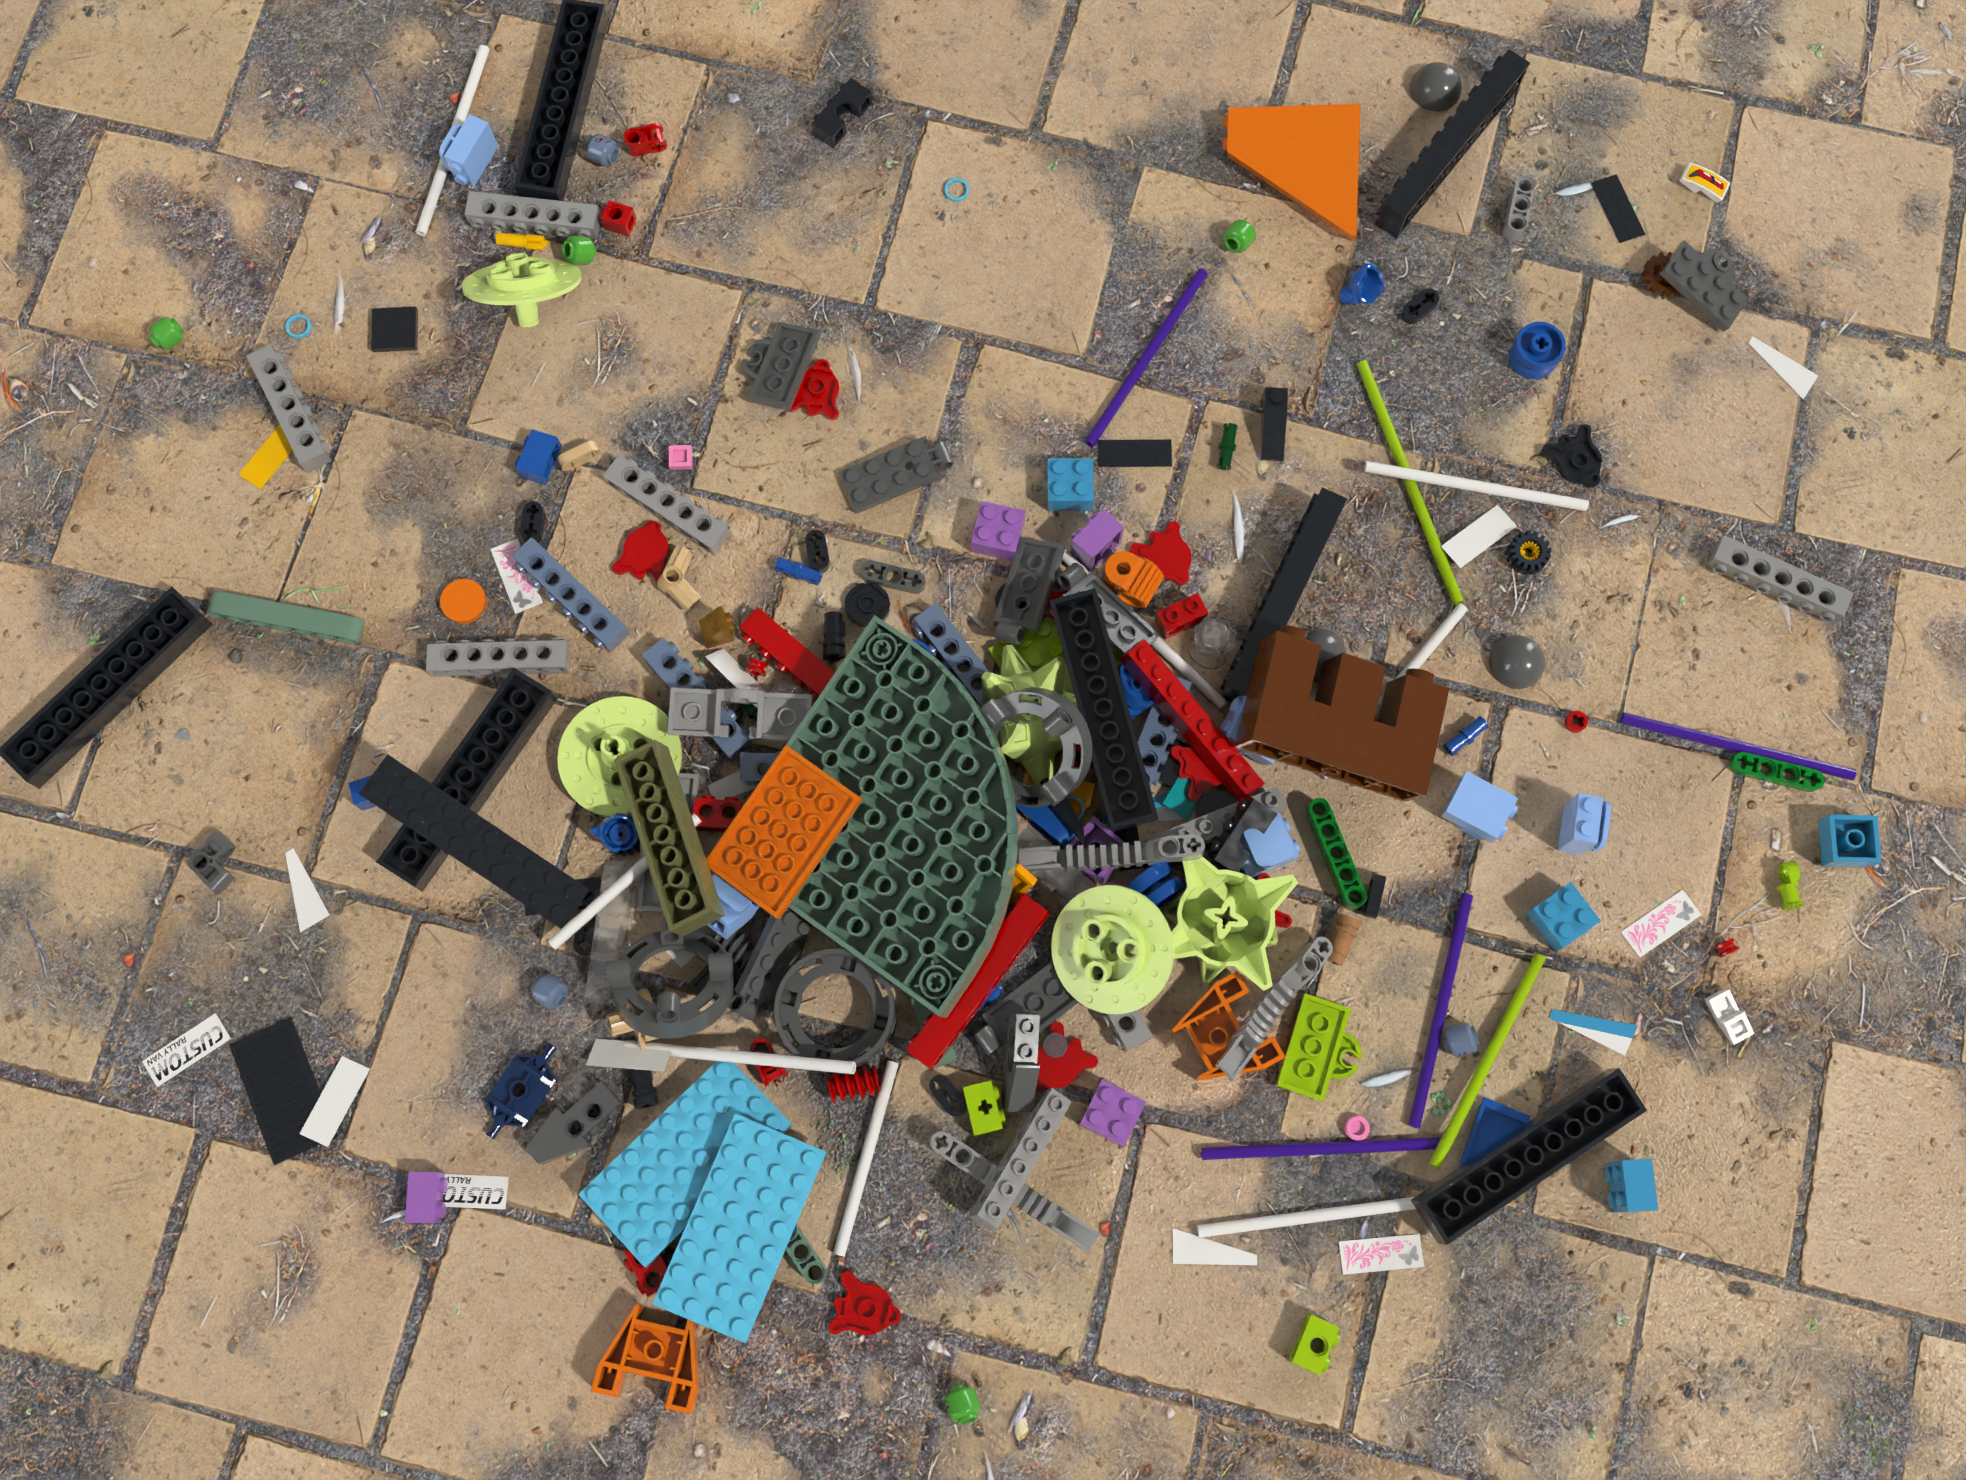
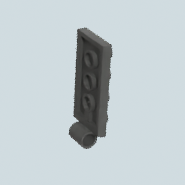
M924 436L840 471L839 474L855 513H860L941 479L942 474L940 471L954 465L946 443L939 442L929 448L927 438ZM907 463L913 464V468L907 470L905 466Z
M1021 537L993 619V625L996 627V640L1019 645L1024 637V629L1030 630L1033 635H1037L1066 549L1063 544ZM1026 602L1027 606L1020 609V604Z
M1071 564L1057 576L1059 586L1068 591L1060 597L1096 588L1111 647L1120 657L1139 641L1145 639L1149 645H1152L1160 636L1092 572L1086 575L1084 568L1080 564Z
M789 907L780 919L772 915L770 916L734 989L737 994L732 997L729 1005L730 1011L747 1020H752L757 1016L760 1006L771 1011L775 1003L778 987L783 977L793 966L812 927L811 923Z
M1052 961L985 1012L980 1018L982 1021L985 1020L988 1025L975 1034L974 1038L987 1055L990 1056L1003 1045L1006 1048L1008 1011L1039 1014L1040 1033L1079 1002L1071 996L1061 983Z

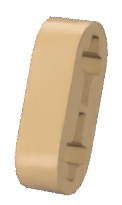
M587 441L558 456L557 461L563 471H570L597 458L600 455V450L595 441Z

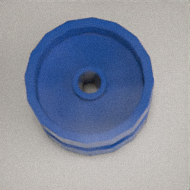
M1533 322L1527 324L1519 332L1510 349L1509 361L1513 369L1522 377L1538 380L1547 377L1555 370L1566 350L1565 338L1562 332L1550 323Z
M1120 664L1117 668L1130 716L1133 719L1142 713L1143 710L1152 706L1154 701L1124 665Z
M1161 862L1144 870L1126 887L1145 895L1160 908L1177 896L1186 886L1179 876L1172 877L1164 882L1171 875L1173 868L1169 862Z

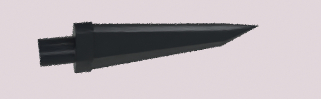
M1044 778L1043 780H1041L1040 784L1048 782L1049 779ZM1067 797L1055 806L1050 804L1049 806L1084 844V829Z

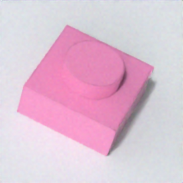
M692 445L669 446L670 470L693 469Z

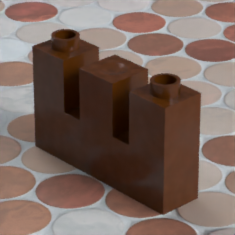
M1289 625L1280 626L1278 631L1260 640L1234 747L1404 802L1427 796L1450 688L1433 683L1434 674L1429 671L1415 668L1407 669L1406 675L1386 683L1377 722L1374 721L1386 669L1385 666L1346 653L1334 656L1323 662L1315 701H1313L1309 697L1321 645L1306 640L1307 632L1305 630Z

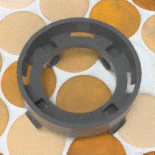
M1030 687L1016 690L997 700L992 699L979 709L997 737L1002 725L1010 717L1020 713H1031L1044 718L1042 725L1045 731L1054 738L1060 736L1063 746V760L1059 771L1052 779L1044 784L1028 785L1011 777L1015 803L1017 805L1043 807L1052 804V806H1055L1082 783L1088 773L1092 760V740L1085 719L1067 698L1048 689ZM1029 694V698L1042 699V704L1032 701L1021 702V696ZM1075 744L1081 745L1080 767H1074Z
M663 916L661 919V931L647 935L633 943L623 952L618 960L607 961L608 983H611L619 1015L635 1031L654 1038H681L706 1029L724 1014L732 1000L734 993L732 953H727L719 942L704 933L693 931L685 936L670 932L665 916ZM667 950H686L704 959L709 967V980L705 988L696 997L687 1002L681 1003L680 997L676 993L664 992L658 996L657 1004H653L642 998L635 989L634 980L638 969L647 959L655 954ZM714 996L718 998L706 1010L702 1012L699 1011V1009L705 1006ZM630 1002L642 1014L637 1016L632 1011L627 1010L624 1005Z
M845 949L820 950L799 960L783 977L775 997L774 1017L778 1033L784 1044L795 1056L849 1061L848 1058L854 1057L855 1060L852 1061L858 1067L878 1054L888 1038L893 1039L898 1018L895 1017L894 995L887 978ZM820 957L824 964L812 968L803 976L799 972L802 966L806 969L815 964L816 958ZM830 974H841L857 979L868 990L873 1003V1017L867 1032L857 1042L843 1048H826L816 1044L805 1034L799 1021L798 1011L801 1006L803 993L815 980ZM875 974L879 975L876 979L882 990L886 989L888 995L882 997L878 985L872 979V976ZM788 1024L794 1038L800 1044V1046L794 1048L791 1044L793 1042V1039L791 1038L788 1030H783V1027ZM869 1046L871 1047V1049L868 1052L864 1051ZM818 1071V1072H821V1073H825V1074H830V1075H831V1072Z

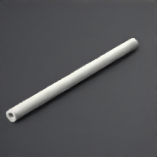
M695 813L691 815L695 827L702 822ZM644 856L550 938L548 943L555 950L559 948L649 868L646 857Z
M887 1060L880 1084V1092L878 1091L833 1254L845 1257L896 1076L899 1063Z

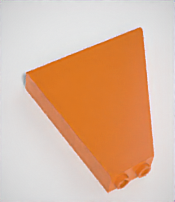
M1360 104L1228 108V115H1224V129H1227V137H1223V150H1227L1228 157L1351 241H1356Z

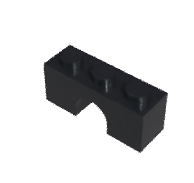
M852 78L846 84L843 83L835 97L827 101L823 111L814 116L811 123L813 135L834 149L847 134L845 121L839 117L845 113H851L860 118L872 104L871 91Z
M1248 794L1238 802L1236 806L1237 811L1232 818H1229L1224 823L1223 832L1219 838L1212 841L1209 847L1208 855L1235 872L1240 871L1250 856V853L1240 845L1242 833L1247 829L1253 828L1264 834L1277 815L1273 810Z

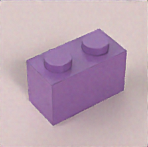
M408 1173L405 1223H441L446 1213L443 1193L447 1191L448 1181L447 1178H444L445 1173Z

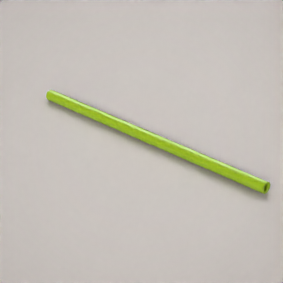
M1367 360L1357 363V368L1396 465L1410 468ZM1402 479L1452 604L1458 605L1464 602L1444 550L1441 547L1442 545L1416 481Z

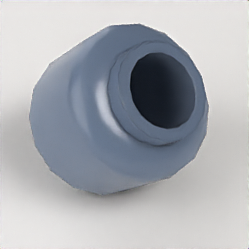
M602 134L594 135L585 144L588 159L602 166L614 164L619 156V148H617L616 141Z
M541 975L532 984L533 999L545 1009L552 1010L561 1007L567 1001L568 987L566 983L555 975Z
M1466 1022L1446 1028V1037L1442 1038L1446 1052L1451 1051L1456 1058L1475 1053L1477 1045H1480L1475 1027H1470Z

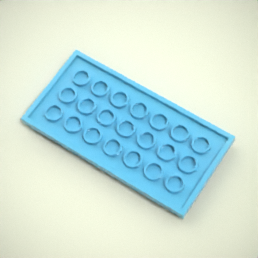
M716 1061L578 1194L645 1268L685 1230L735 1113L781 1133L786 1132L793 1125L732 1062Z
M735 1113L652 1304L746 1343L826 1155V1151Z

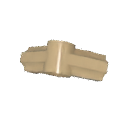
M676 546L663 573L658 579V587L663 592L669 593L685 611H688L702 597L683 578L693 554L683 546ZM666 577H671L675 582H670Z

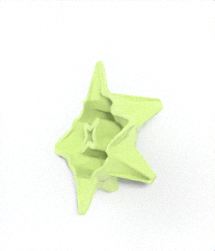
M1007 645L1003 647L1000 675L984 672L981 677L982 706L992 699L997 700L1016 690L1037 687L1048 689L1064 696L1078 709L1075 694L1063 690L1065 658L1057 656L1037 671L1032 672L1015 647ZM1029 694L1021 696V702L1032 701L1042 704V699L1029 698ZM1027 713L1016 714L1002 725L997 739L1004 756L1014 762L1021 763L1034 783L1039 785L1044 778L1049 780L1053 778L1055 755L1063 749L1060 736L1054 738L1045 731L1042 725L1044 718L1031 713L1028 716Z
M1204 857L1193 861H1182L1187 889L1183 895L1164 907L1163 914L1177 925L1171 931L1174 943V959L1197 956L1202 981L1210 983L1226 967L1233 966L1263 991L1272 987L1265 948L1277 945L1278 936L1275 926V910L1298 884L1294 875L1255 880L1249 875L1240 872L1218 870Z

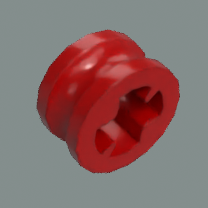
M758 659L747 660L749 667H746V673L754 676L766 675V671H764L768 666L766 662Z
M1573 711L1565 719L1566 728L1573 733L1581 732L1588 725V718L1581 711ZM1572 717L1581 719L1582 722L1579 723L1581 727L1572 725L1571 722L1574 720Z
M1734 938L1714 947L1715 950L1720 952L1718 955L1720 958L1740 949L1739 946L1734 945Z

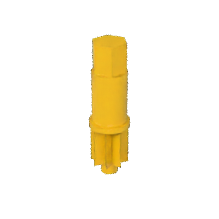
M497 233L495 238L496 244L511 247L544 250L545 247L549 246V241L540 235Z

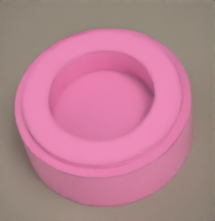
M1353 1116L1345 1122L1344 1132L1349 1139L1360 1141L1368 1136L1370 1126L1365 1118Z

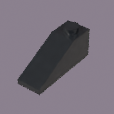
M1265 387L1262 396L1261 460H1284L1288 388Z

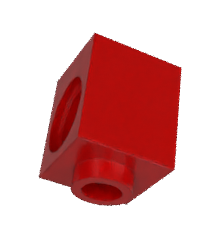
M609 200L606 207H603L600 213V219L605 230L627 237L630 236L637 220L633 207Z

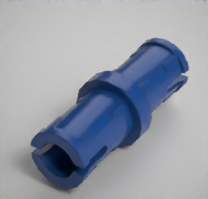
M782 557L777 560L776 571L788 574L798 581L801 579L816 586L820 584L823 572L806 567L804 563H795Z
M1478 716L1467 727L1460 728L1458 734L1443 744V747L1451 756H1454L1465 745L1472 744L1475 737L1489 728L1488 723L1483 717Z

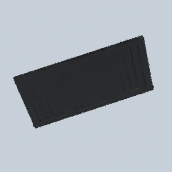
M288 1017L283 1021L230 1044L274 1165H278L321 1145L300 1134L321 1092L292 1017Z

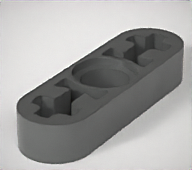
M872 560L866 561L861 566L862 578L867 583H875L879 586L912 594H919L925 589V577L919 571ZM871 568H874L876 573L868 576L866 570L870 571ZM882 569L884 570V572H883V580L880 579V574H882V571H881ZM891 572H896L900 575V578L897 582L892 583L887 580V575ZM903 575H906V580L914 581L915 578H918L921 584L912 587L911 582L905 581V585H902L904 581Z

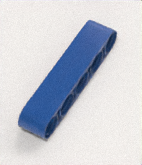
M1010 774L1011 777H1013L1014 779H1016L1017 781H1019V780H1018L1017 778H1015L1012 774ZM1016 804V812L1021 814V818L1054 845L1060 846V849L1064 850L1066 845L1076 837L1049 805L1043 807H1024Z

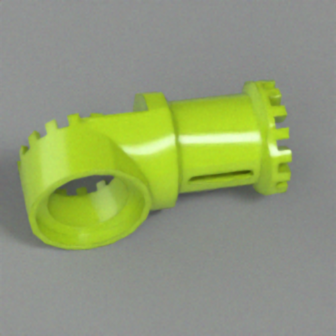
M1789 861L1778 864L1780 865L1778 866L1780 868L1778 869L1780 871L1778 875H1780L1779 878L1782 885L1777 886L1776 890L1780 891L1783 902L1782 910L1805 906L1804 902H1801L1797 890L1799 886L1798 881L1800 880V870L1797 863Z

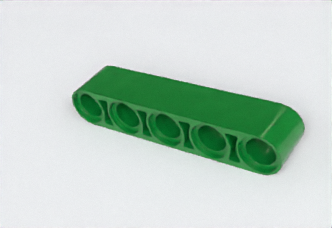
M1315 798L1306 808L1307 820L1342 905L1347 910H1357L1366 901V891L1330 804L1323 798ZM1312 807H1321L1323 815H1316ZM1329 828L1332 832V837H1325L1321 829ZM1332 849L1338 850L1341 853V859H1334L1330 851ZM1340 871H1346L1350 875V881H1343L1339 875ZM1349 893L1358 895L1359 903H1352L1348 897Z

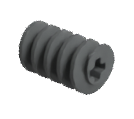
M738 930L728 939H724L717 933L714 939L723 946L726 952L732 953L733 965L735 967L741 965L740 972L743 973L755 949L750 948L753 941L744 942L746 934L743 933L737 936Z

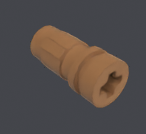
M1339 914L1336 921L1338 925L1334 926L1335 933L1329 939L1333 946V952L1327 961L1343 966L1351 948L1352 940L1357 937L1358 933L1356 930L1360 929L1362 922L1348 915Z

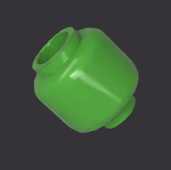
M1240 219L1234 221L1224 232L1225 246L1230 251L1236 253L1246 251L1256 239V232L1252 224Z
M570 236L562 245V254L568 263L573 265H589L596 256V247L589 237Z
M163 317L149 328L152 334L149 336V339L157 348L162 346L165 350H170L184 339L182 334L185 332L174 318Z
M964 1384L951 1387L950 1393L944 1399L950 1420L958 1422V1425L975 1421L977 1414L981 1410L975 1389L965 1387Z

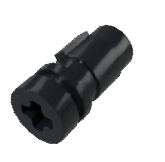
M830 611L824 614L825 641L823 642V659L826 661L835 662L846 658V646L843 641V637L846 636V627L841 612Z
M630 1069L632 1086L634 1087V1091H632V1097H635L633 1099L634 1108L644 1109L658 1105V1097L655 1095L657 1090L656 1087H653L652 1071Z

